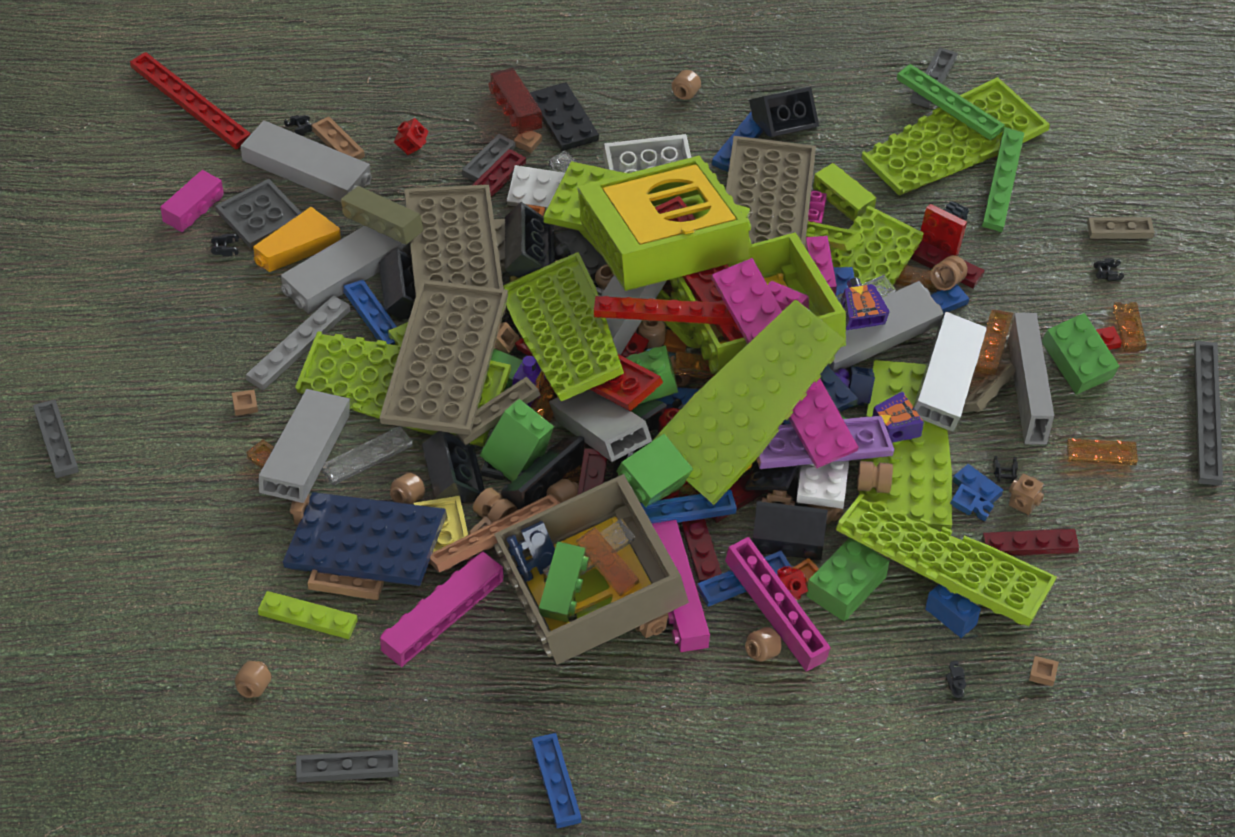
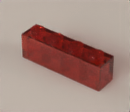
M514 68L490 73L491 82L488 83L491 94L495 95L498 105L502 106L504 115L509 117L511 126L515 127L519 134L543 128L542 111Z

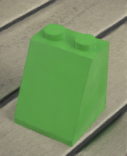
M518 399L504 411L480 456L513 482L520 472L527 470L538 457H542L545 454L554 426L522 400Z
M662 434L622 461L617 473L618 476L625 475L639 502H642L647 507L681 489L693 468L667 436Z

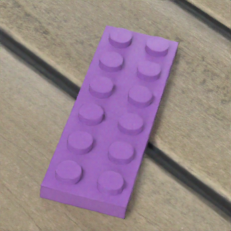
M882 416L843 419L859 448L858 451L833 462L893 456L894 447ZM792 424L780 425L778 433L757 458L760 469L813 464Z

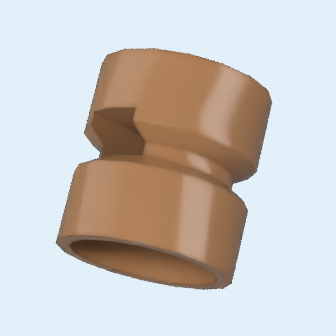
M948 256L933 267L930 275L931 281L940 290H950L966 277L967 265L959 256Z
M860 461L857 491H870L872 488H875L878 493L890 494L893 464L879 463L876 467L873 462Z
M487 488L475 500L473 511L481 518L486 516L493 523L516 512L517 507L508 499H503V496L493 488Z

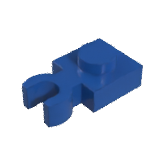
M962 483L950 502L953 507L969 516L972 511L975 512L976 516L982 521H986L989 516L983 509L991 512L994 507L988 501H980L981 494Z

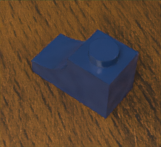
M850 366L849 389L858 398L856 405L870 404L875 381L873 369Z

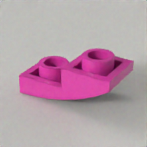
M811 191L808 221L822 224L827 194Z

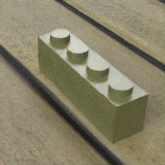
M357 186L341 198L342 211L345 217L405 245L424 231L419 213L360 186Z

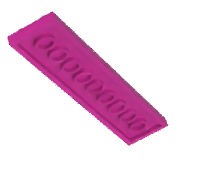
M753 258L712 274L711 279L747 344L782 312ZM821 379L813 382L806 392V397L796 404L792 410V415L788 419L817 469L858 451L859 447Z

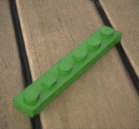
M909 64L897 73L898 81L990 141L1004 130L1005 124L912 64Z
M1006 127L1003 130L982 227L999 232L1003 231L1024 132Z

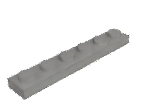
M333 295L246 374V380L264 391L311 348L318 331H322V334L325 335L351 311L350 305Z

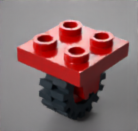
M950 201L946 205V209L944 208L943 210L929 204L926 207L920 230L923 232L922 240L954 256H958L967 225L965 220L968 218L969 209L954 201Z

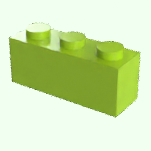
M834 163L815 173L813 189L827 194L826 200L853 222L858 216L861 217L866 212L868 206L875 208L876 197Z

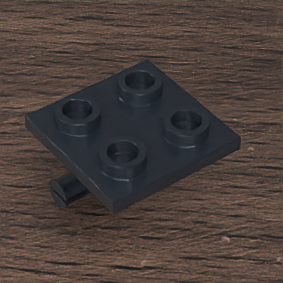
M757 462L745 485V489L787 490L794 498L795 506H801L802 503L796 502L799 487L796 472L800 465L760 469Z

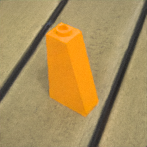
M309 207L253 246L254 261L259 267L272 272L315 255L341 240L340 228L314 208Z

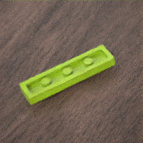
M810 221L807 223L806 237L828 236L830 248L849 251L862 239L858 231Z
M270 591L266 592L258 608L260 616L345 639H350L358 621L355 614Z

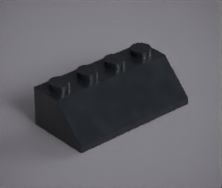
M520 202L505 216V270L517 278L555 263L554 225L544 223V217L523 202Z
M567 437L560 440L557 444H553L547 453L534 461L533 465L527 470L520 472L511 484L503 487L501 491L503 499H508L517 507L518 511L546 497L547 489L561 479L569 480L582 469L584 437Z

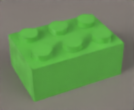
M1085 313L1047 329L1042 339L1046 350L1076 395L1112 379L1120 367Z
M666 345L626 357L630 361L661 376L663 384L639 404L678 393L674 369Z
M849 537L808 580L806 597L845 622L886 578L889 560Z

